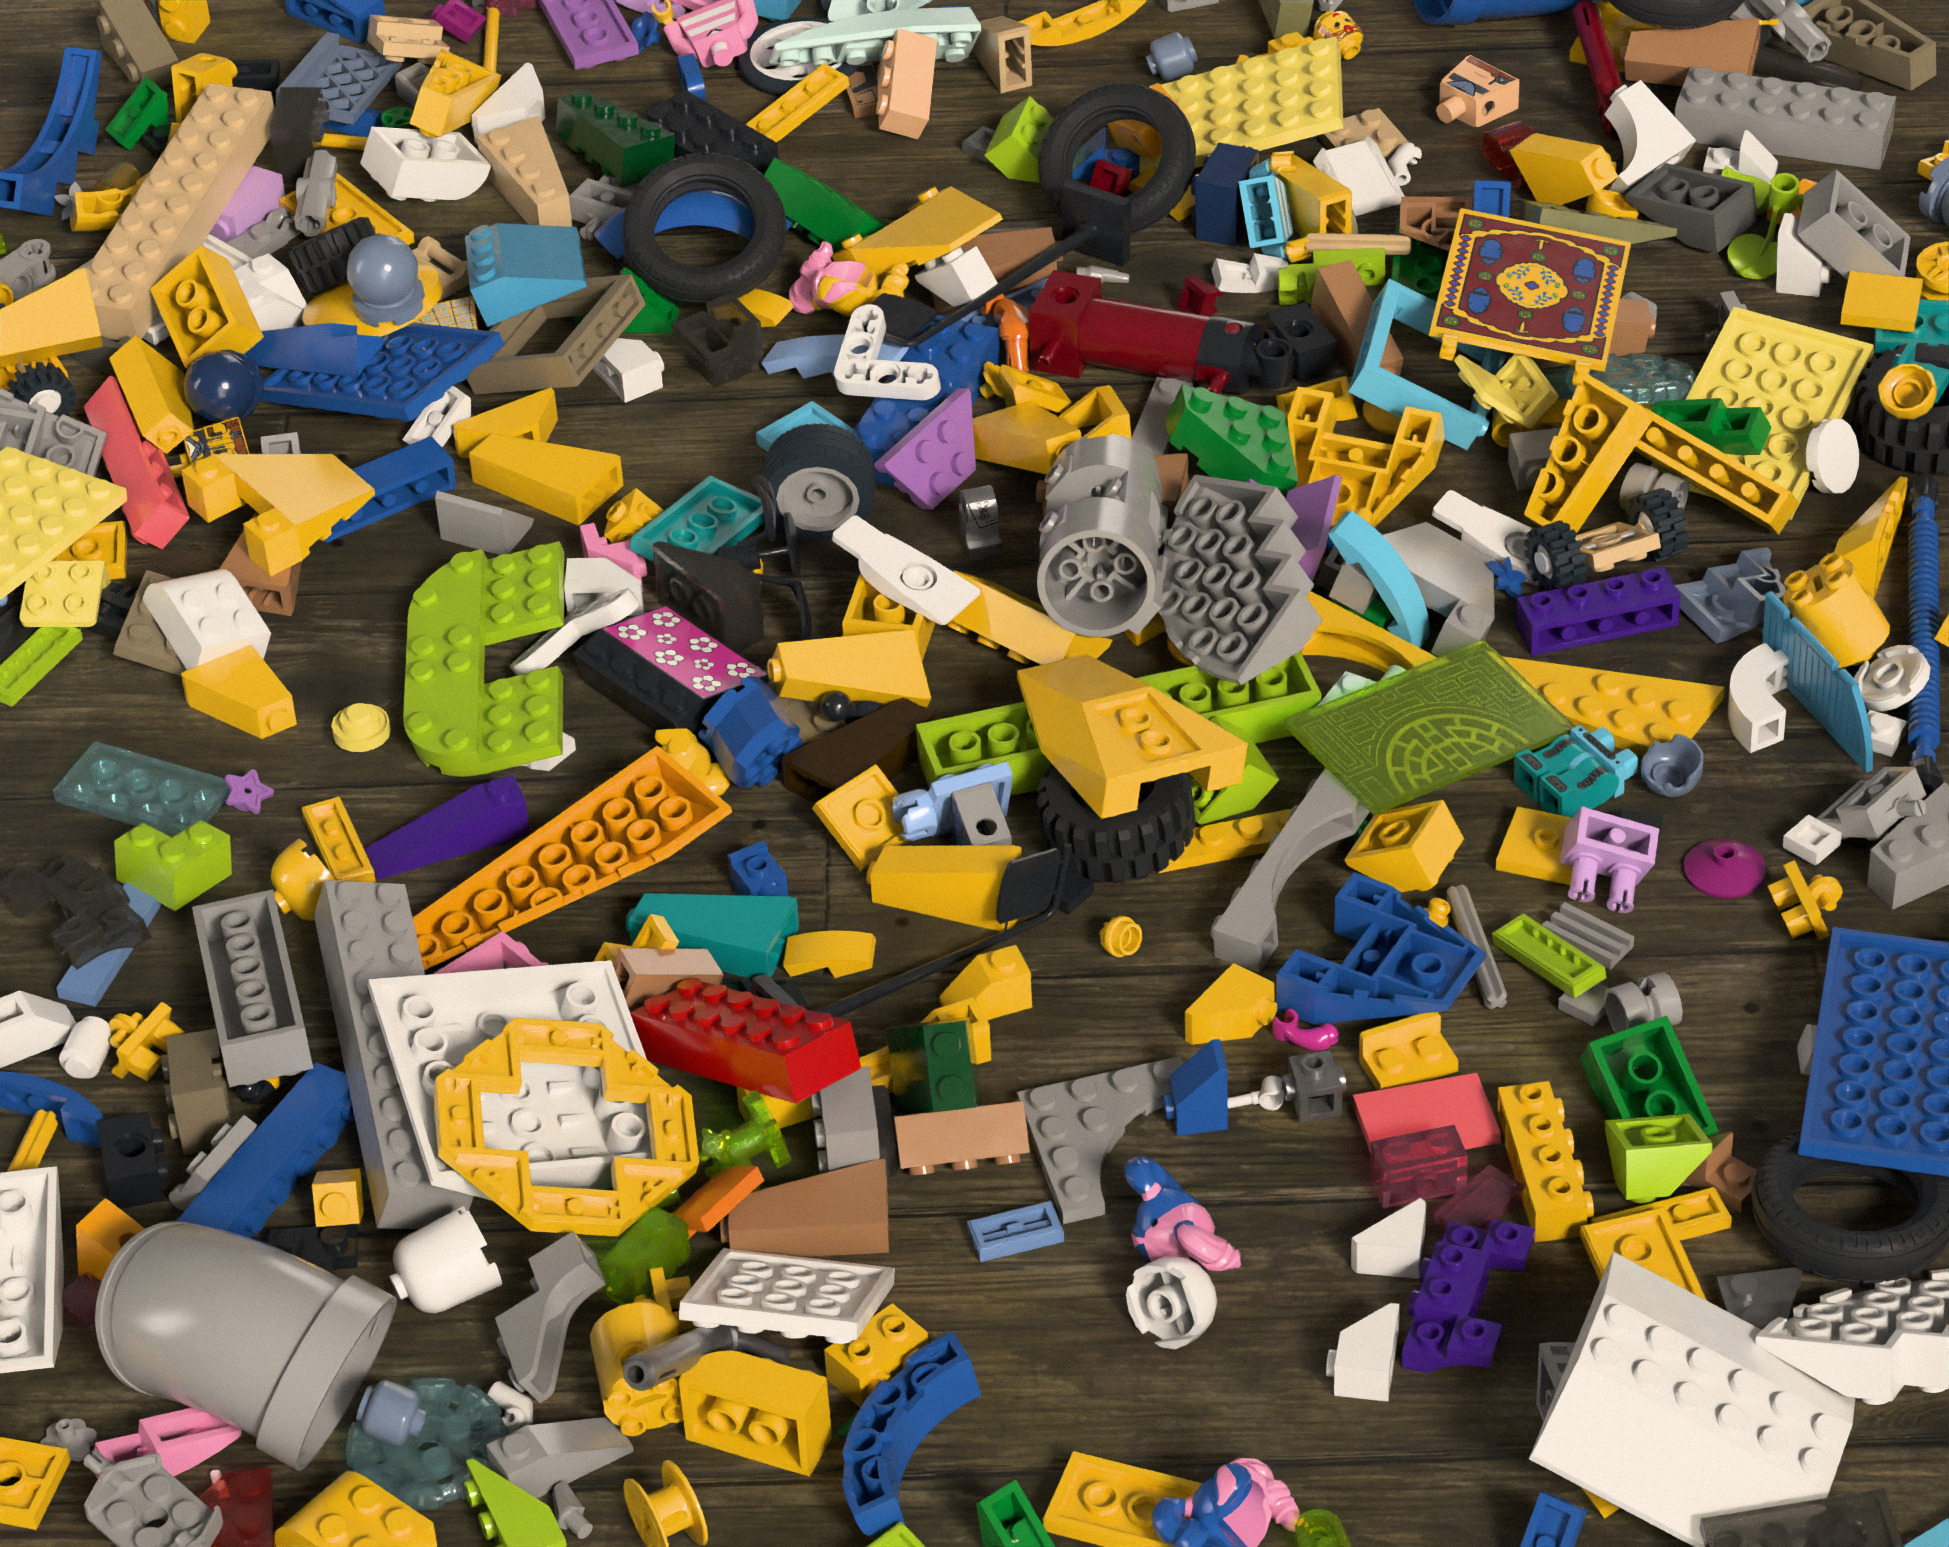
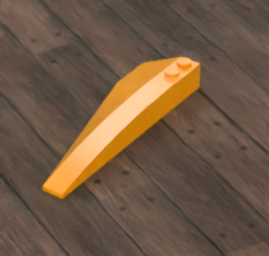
M659 746L654 747L414 916L413 923L424 970L474 948L502 931L506 933L669 858L731 814V806Z

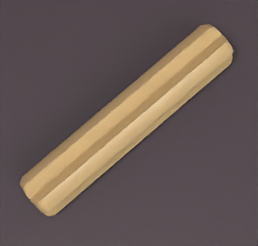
M1309 233L1306 235L1309 242L1305 243L1308 253H1313V250L1384 248L1385 255H1408L1411 252V237L1406 235Z

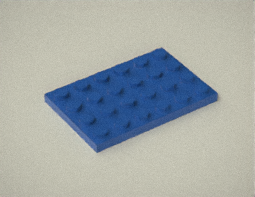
M412 322L395 332L382 336L383 345L358 376L351 377L278 369L263 380L264 391L261 394L260 401L272 402L277 405L288 404L300 406L301 408L310 407L324 409L325 411L348 412L352 415L363 414L375 416L376 418L386 417L400 419L401 421H411L419 417L421 411L429 404L443 398L445 392L453 385L467 379L469 373L477 366L488 362L493 357L492 354L503 347L504 343L500 332Z

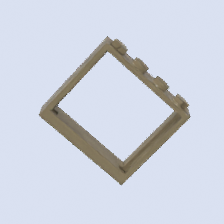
M633 275L586 278L587 287L494 324L489 331L500 332L504 346L492 354L493 357L488 362L480 364L469 373L467 381L474 395L578 386L646 305ZM586 315L555 353L516 356L546 319Z

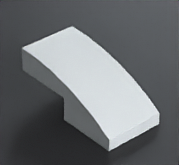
M1254 253L1249 264L1216 258L1211 270L1216 287L1223 292H1268L1278 290V268L1287 266L1288 261L1287 259Z

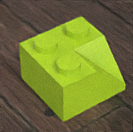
M199 820L174 837L145 823H141L114 841L117 880L123 884L127 882L156 898L157 902L174 911H177L232 875L230 835L202 820Z

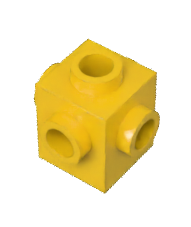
M635 488L624 498L615 502L606 514L608 522L604 536L612 544L629 541L633 535L663 513L664 510Z

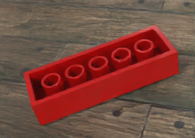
M699 978L684 980L677 985V989L665 995L650 997L645 1000L644 1006L630 1012L648 1061L795 1104L862 1068L850 1021L833 1017L829 1013L807 1010L803 1006L781 1003L777 999L755 996L751 992L729 989L725 985L703 982Z

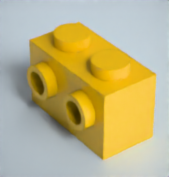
M892 1303L870 1319L857 1340L844 1344L833 1343L824 1349L827 1380L861 1408L867 1397L882 1380L889 1382L907 1367L906 1359L910 1355L929 1344L928 1332Z

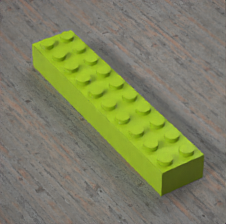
M1300 651L1243 685L1221 680L1202 671L1197 666L1136 678L1209 721L1214 716H1217L1243 729L1250 736L1254 744L1299 735L1293 728L1308 722L1309 715L1321 702V692ZM1025 702L916 724L918 761L929 789L931 783L936 782L943 776L950 774L958 776L972 772L985 764L997 765L1008 762L1013 774L1010 796L1033 792L1038 789L1043 774L1051 765V762L1040 750Z

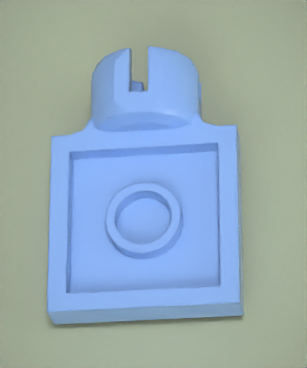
M1008 762L997 765L985 764L972 772L958 776L954 774L946 775L931 783V787L927 792L926 790L916 789L895 796L892 803L895 822L903 826L904 832L900 833L902 838L914 841L928 836L934 837L951 832L952 792L988 782L992 784L1003 815L1007 816L1013 778Z

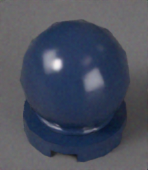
M228 349L207 352L195 359L186 371L183 388L185 399L195 414L205 421L219 423L235 417H239V420L252 414L260 402L261 394L264 391L262 373L255 361L249 359L243 353Z

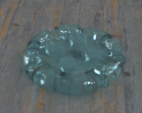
M1615 353L1608 354L1605 372L1593 369L1589 371L1590 376L1632 401L1648 403L1651 407L1658 401L1686 399L1698 376L1695 369L1683 361L1674 358L1664 361L1660 355L1629 353L1628 357L1617 358ZM1572 365L1566 372L1565 381L1571 392L1574 393L1577 386L1571 385L1575 366Z
M443 1377L411 1380V1385L407 1386V1388L416 1390L420 1394V1409L427 1411V1416L419 1436L410 1435L402 1446H393L366 1436L362 1432V1422L360 1421L351 1424L347 1434L345 1450L348 1466L354 1468V1472L367 1477L414 1510L444 1508V1503L457 1498H460L461 1501L467 1499L466 1493L468 1491L466 1488L464 1489L463 1481L469 1480L473 1476H469L466 1460L474 1458V1460L492 1470L489 1465L486 1445L510 1434L503 1419L500 1418L502 1414L500 1406L490 1395L471 1384L462 1387L456 1385L454 1379ZM451 1402L459 1404L456 1411L448 1408ZM483 1427V1429L472 1433V1430ZM426 1442L439 1444L437 1447H432L427 1451L417 1449ZM451 1476V1482L438 1485L436 1480Z

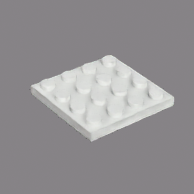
M723 1248L680 1301L679 1320L693 1321V1325L697 1327L714 1328L722 1324L737 1326V1330L744 1333H759L765 1329L781 1331V1335L787 1338H804L808 1335L825 1336V1340L831 1343H849L852 1340L858 1339L893 1287L895 1268Z

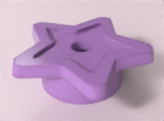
M254 769L250 770L243 777L230 774L224 777V781L231 790L226 804L229 806L233 805L238 810L252 811L254 814H259L261 801L274 795L272 788L260 783L257 771ZM248 789L251 793L248 794L244 790Z

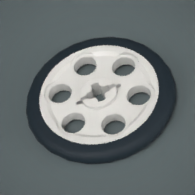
M798 17L774 22L759 29L747 39V51L738 57L740 72L746 81L755 88L774 95H784L820 66L813 63H799L792 67L770 64L769 57L772 50L767 48L801 32L834 21L821 17ZM833 62L835 65L830 67L849 77L855 73L861 64L850 65L847 62H838L837 64ZM768 66H777L774 69H765ZM799 74H804V75H806V76L800 77V78H794V77H793V76L799 75Z

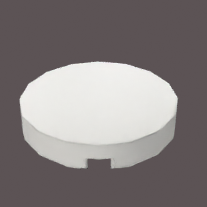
M1822 419L1819 421V427H1814L1808 437L1806 445L1808 472L1813 471L1816 480H1812V482L1822 493H1844L1853 484L1858 471L1859 448L1856 435L1851 426L1843 419Z
M1897 645L1877 653L1878 659L1871 664L1869 661H1866L1861 665L1854 677L1859 683L1865 708L1883 712L1898 708L1913 699L1927 683L1931 668L1927 659L1919 652L1918 648L1912 645Z

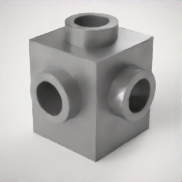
M1330 1050L1288 1057V1075L1282 1076V1088L1285 1100H1293L1299 1122L1303 1123L1342 1116V1092L1346 1091V1079L1342 1066H1335Z

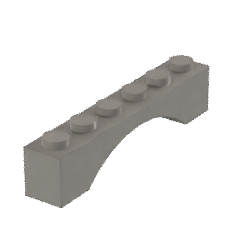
M1327 765L1318 779H1313L1310 782L1305 798L1299 806L1295 805L1292 808L1287 823L1281 832H1276L1273 835L1268 851L1263 858L1254 862L1249 878L1242 888L1238 887L1234 891L1230 905L1224 914L1218 915L1215 918L1210 936L1214 940L1216 958L1235 963L1259 973L1278 946L1275 908L1278 896L1287 879L1302 862L1316 851L1335 841L1354 835L1372 809L1331 766Z

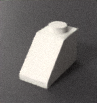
M1784 213L1778 232L1776 293L1819 297L1823 283L1829 284L1832 269L1828 267L1825 260L1815 250L1806 247L1797 235L1799 220L1791 213Z
M617 338L592 369L625 403L663 387L661 372L664 371V364L658 352H653L642 340Z
M605 557L567 558L564 583L567 615L585 604L625 588H629L640 603L639 607L628 616L644 613L642 585L639 579Z
M1390 1303L1340 1331L1337 1350L1329 1349L1326 1376L1334 1377V1396L1388 1402L1399 1336V1304Z

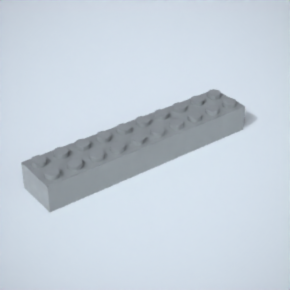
M324 880L314 912V919L377 1228L421 1229L462 1206L465 1207L466 1212L469 1211L474 1196L431 1185L367 986L369 979L425 975L405 884Z

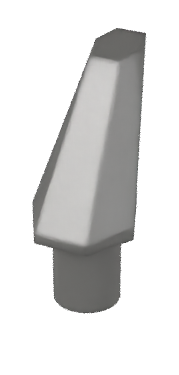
M560 1481L554 1486L552 1492L555 1519L561 1529L566 1530L569 1528L579 1539H583L591 1533L593 1526L583 1516L585 1507L577 1499L566 1481Z

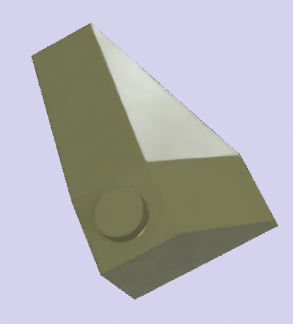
M1522 199L1520 201L1522 221L1631 242V244L1677 235V228L1667 224L1621 216L1615 219L1611 215L1594 211H1585L1582 214L1579 213L1580 211L1566 208V206Z

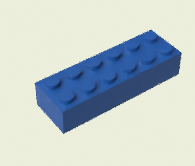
M937 315L935 318L944 320L948 316ZM933 319L920 330L916 338L940 323V321ZM959 320L922 344L909 347L900 361L927 363L936 367L941 389L936 396L928 400L881 397L874 399L852 432L868 447L873 463L878 461L958 388H969L972 406L981 394L980 386L987 382L983 376L985 371L983 364L987 361L993 363L994 366H999L1000 364L999 328ZM890 375L886 383L893 382L896 376ZM875 468V483L896 487L894 485L895 479L888 473H880Z

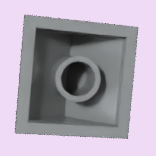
M437 491L435 496L441 539L475 549H483V551L493 554H510L531 528L534 518L448 493Z

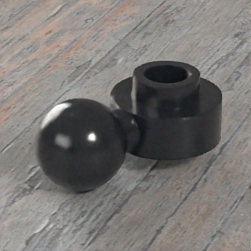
M838 690L825 694L820 703L821 713L827 720L840 722L847 718L849 724L885 707L884 704L873 701L851 702L847 694Z

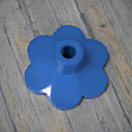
M648 11L644 12L641 18L637 17L632 23V33L638 42L639 53L652 43L658 44L661 39V33L656 31L657 21L653 19V14Z

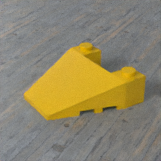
M934 186L917 195L919 202L908 208L909 213L880 231L863 238L860 233H857L842 241L843 249L833 254L832 258L835 262L854 261L863 263L873 269L879 283L891 273V269L895 265L906 263L908 267L915 264L919 266L960 247L1003 220L999 212L952 186L940 191Z
M1297 387L1287 417L1288 431L1298 476V483L1295 488L1334 475L1340 476L1342 481L1330 530L1345 512L1350 510L1356 512L1361 507L1367 508L1372 512L1373 521L1371 525L1375 528L1435 469L1445 439L1442 413L1405 406L1394 444H1386L1333 434L1338 417L1334 393Z
M213 454L181 470L188 506L208 523L245 504H249L260 514L243 523L249 559L270 577L306 558L310 554L309 547L318 539L326 540L332 534V526L340 519L347 521L375 495V490L372 486L333 454Z

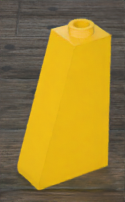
M1291 156V166H1296L1295 172L1278 173L1275 176L1285 184L1294 230L1301 238L1306 237L1309 233L1352 234V191L1298 156Z
M86 268L78 269L0 309V368L103 347Z
M135 335L109 359L142 436L168 454L194 431L190 406L184 395L183 383L185 375L183 371Z
M1031 401L973 418L975 459L1043 474L1049 473L1055 460L1067 446L1082 438L1080 429Z
M493 433L479 445L475 446L469 453L474 483L578 526L623 486L621 458L612 453Z
M913 629L778 643L772 659L768 660V676L771 682L776 683L779 697L821 703L825 694L838 690L847 694L851 702L873 701L885 706L905 697L927 708L931 700Z
M1014 845L885 846L877 861L873 860L870 863L866 881L867 884L871 885L873 903L1002 932L1004 931L1005 923L999 924L996 920L999 890L1007 864L1010 861L1022 858L1021 847ZM1018 919L1009 921L1007 929L1014 927Z

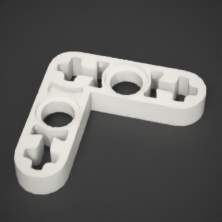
M870 304L860 306L854 310L834 369L838 390L843 394L853 396L928 400L936 396L941 389L938 371L933 365L877 360L886 331V322L882 309ZM868 324V332H864L863 326H866ZM865 345L869 347L866 352L861 354L851 352L857 346ZM883 376H896L893 382L886 384L878 382Z
M625 588L585 604L564 617V626L550 629L509 667L516 676L530 673L537 669H545L581 636L622 620L639 607L640 603L630 589Z

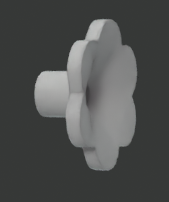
M61 1419L47 1428V1436L41 1440L40 1444L66 1448L69 1451L71 1460L83 1461L88 1454H91L90 1447L97 1442V1433L94 1429L86 1427L82 1419Z

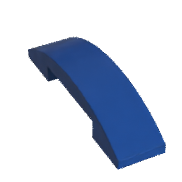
M0 1071V1109L32 1117L40 1109L46 1112L51 1110L56 1114L55 1119L58 1121V1124L64 1125L67 1140L101 1148L97 1121L103 1120V1116L89 1100L72 1089L51 1080L28 1074Z

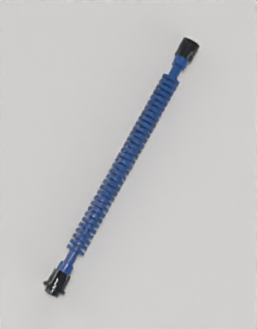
M1926 474L1914 476L1908 483V505L1912 506L1913 521L1908 525V645L1918 648L1919 652L1927 659L1931 668L1929 679L1923 689L1913 699L1908 701V743L1915 750L1912 753V761H1909L1908 767L1916 768L1926 792V796L1922 799L1923 801L1944 783L1941 776V767L1936 766V753L1933 751L1940 744V642L1934 639L1939 631V527L1933 520L1935 511L1938 509L1939 489L1937 480Z

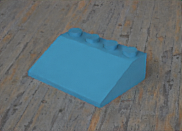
M496 223L492 226H478L471 230L469 235L465 236L470 291L487 327L587 287L577 227Z

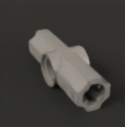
M1748 0L1766 20L1778 19V26H1770V28L1784 43L1787 44L1789 42L1809 63L1816 60L1820 61L1828 54L1829 46L1832 44L1831 41L1812 22L1811 17L1795 0Z
M315 150L314 154L307 158L303 178L297 179V208L294 221L296 229L302 231L305 236H317L321 230L325 229L329 208H335V178L338 166L336 157L331 156L327 150Z

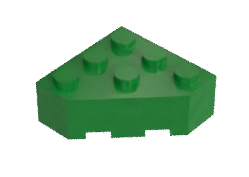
M1181 385L1165 417L1169 442L1180 451L1186 447L1199 458L1196 465L1211 477L1241 482L1252 479L1261 485L1277 487L1282 495L1287 498L1288 491L1295 489L1298 483V476L1285 411L1269 405L1262 406L1247 402L1235 396L1228 397L1216 394L1205 388Z

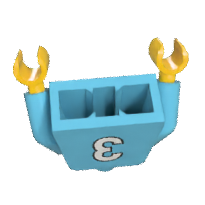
M1294 151L1273 152L1271 158L1256 164L1250 169L1248 180L1238 181L1250 248L1261 247L1264 255L1289 259L1293 263L1312 257V254H1308L1305 248V243L1309 242L1307 237L1287 241L1293 234L1288 197L1284 182L1275 176L1278 173L1295 172L1296 166H1291V155L1294 154Z

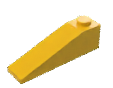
M1900 476L1838 539L1834 551L1839 552L1843 559L1851 561L1857 575L1873 598H1875L1905 508L1907 477Z

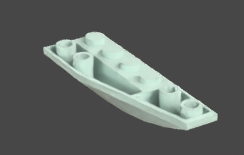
M970 7L917 8L874 12L837 20L775 43L769 60L770 64H780L784 67L796 66L799 63H813L814 65L821 66L823 63L829 65L833 62H847L850 65H859L866 61H881L886 41H892L898 28L937 39L935 59L958 62L968 58L981 32V25Z

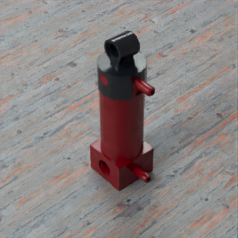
M1053 270L1029 310L1031 370L1079 379L1087 364H1093L1150 376L1192 382L1216 394H1221L1224 391L1244 395L1250 389L1254 377H1256L1259 385L1267 389H1281L1292 382L1293 348L1291 344L1280 338H1269L1261 341L1258 323L1217 315H1201L1102 296L1101 278Z

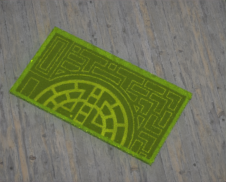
M1485 640L1286 718L1283 726L1374 816L1512 759L1514 754L1527 748L1531 751L1553 742L1562 735H1569L1570 730L1576 727Z

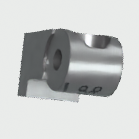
M991 485L960 490V538L970 561L1003 555L1002 542L999 538L997 502Z

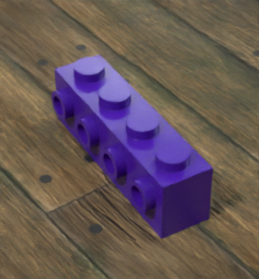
M1664 567L1517 597L1516 629L1530 655L1534 656L1678 626L1680 594Z

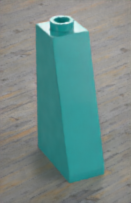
M644 893L637 907L629 911L625 925L626 931L630 932L632 946L650 914L664 916L679 940L676 949H708L722 972L752 979L761 973L767 974L770 978L772 977L785 954L787 938L796 935L799 930L797 898L789 896Z

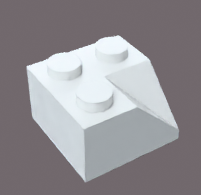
M269 253L259 256L253 261L233 270L261 331L293 328L304 324L302 315L307 303L289 270Z

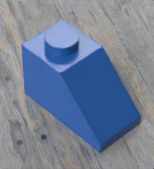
M1220 1039L1211 1040L1170 1075V1093L1163 1094V1107L1166 1120H1174L1177 1136L1228 1130L1227 1066Z

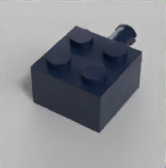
M1219 142L1212 154L1206 156L1202 171L1199 175L1196 174L1191 185V194L1195 196V206L1192 211L1191 220L1192 224H1196V239L1237 246L1247 229L1238 181L1249 179L1250 169L1259 164V150L1253 149L1250 146L1247 148L1245 145L1236 146Z

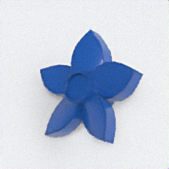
M1509 556L1501 562V566L1494 561H1490L1488 563L1489 568L1498 576L1494 580L1495 589H1505V592L1515 599L1521 597L1522 587L1520 584L1527 577L1522 572L1512 569Z

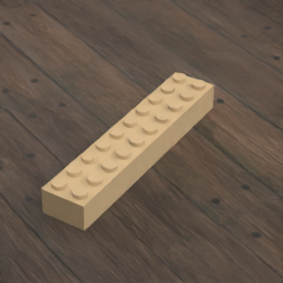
M207 84L86 269L101 336L111 340H121L126 335L131 338L135 335L140 339L144 337L160 312L150 288L199 245L203 244L219 219L221 212L233 197L278 126L271 91L223 86L221 84Z

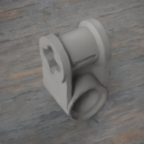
M42 239L29 240L3 259H0V281L12 290L14 301L37 291L55 279L56 270L50 264L51 248L47 241Z

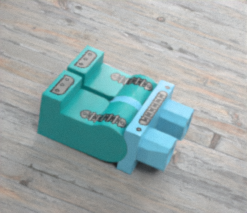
M1578 725L1570 730V735L1566 734L1558 737L1550 746L1532 753L1527 748L1514 754V784L1536 804L1539 803V807L1545 812L1573 818L1581 807L1594 809L1611 797L1616 798L1624 794V781L1638 772V758L1628 748L1613 754L1615 740L1612 734L1604 727L1589 733L1581 725Z

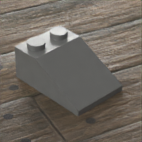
M1668 163L1662 165L1625 194L1626 201L1654 222L1677 228V235L1675 236L1687 246L1702 249L1707 253H1718L1723 250L1733 239L1758 221L1754 183Z

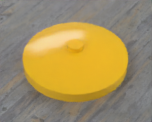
M417 262L418 278L422 281L425 293L423 299L424 308L414 319L399 326H396L395 321L378 322L379 327L363 323L356 316L352 298L354 292L348 279L317 294L305 307L302 320L305 326L325 323L356 325L357 334L382 337L407 326L430 311L441 298L443 285L437 270L433 266Z

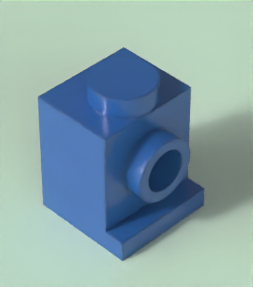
M764 840L727 855L730 885L738 895L788 896L787 875L768 852V846Z

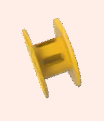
M671 1460L663 1462L661 1471L664 1487L649 1495L646 1494L641 1485L634 1479H625L623 1488L627 1507L636 1530L646 1547H669L667 1537L683 1529L697 1545L707 1544L708 1531L703 1511L687 1478Z

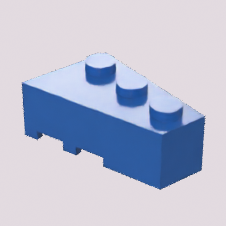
M285 0L287 15L329 32L339 34V36L359 44L367 40L370 15L386 16L384 0Z

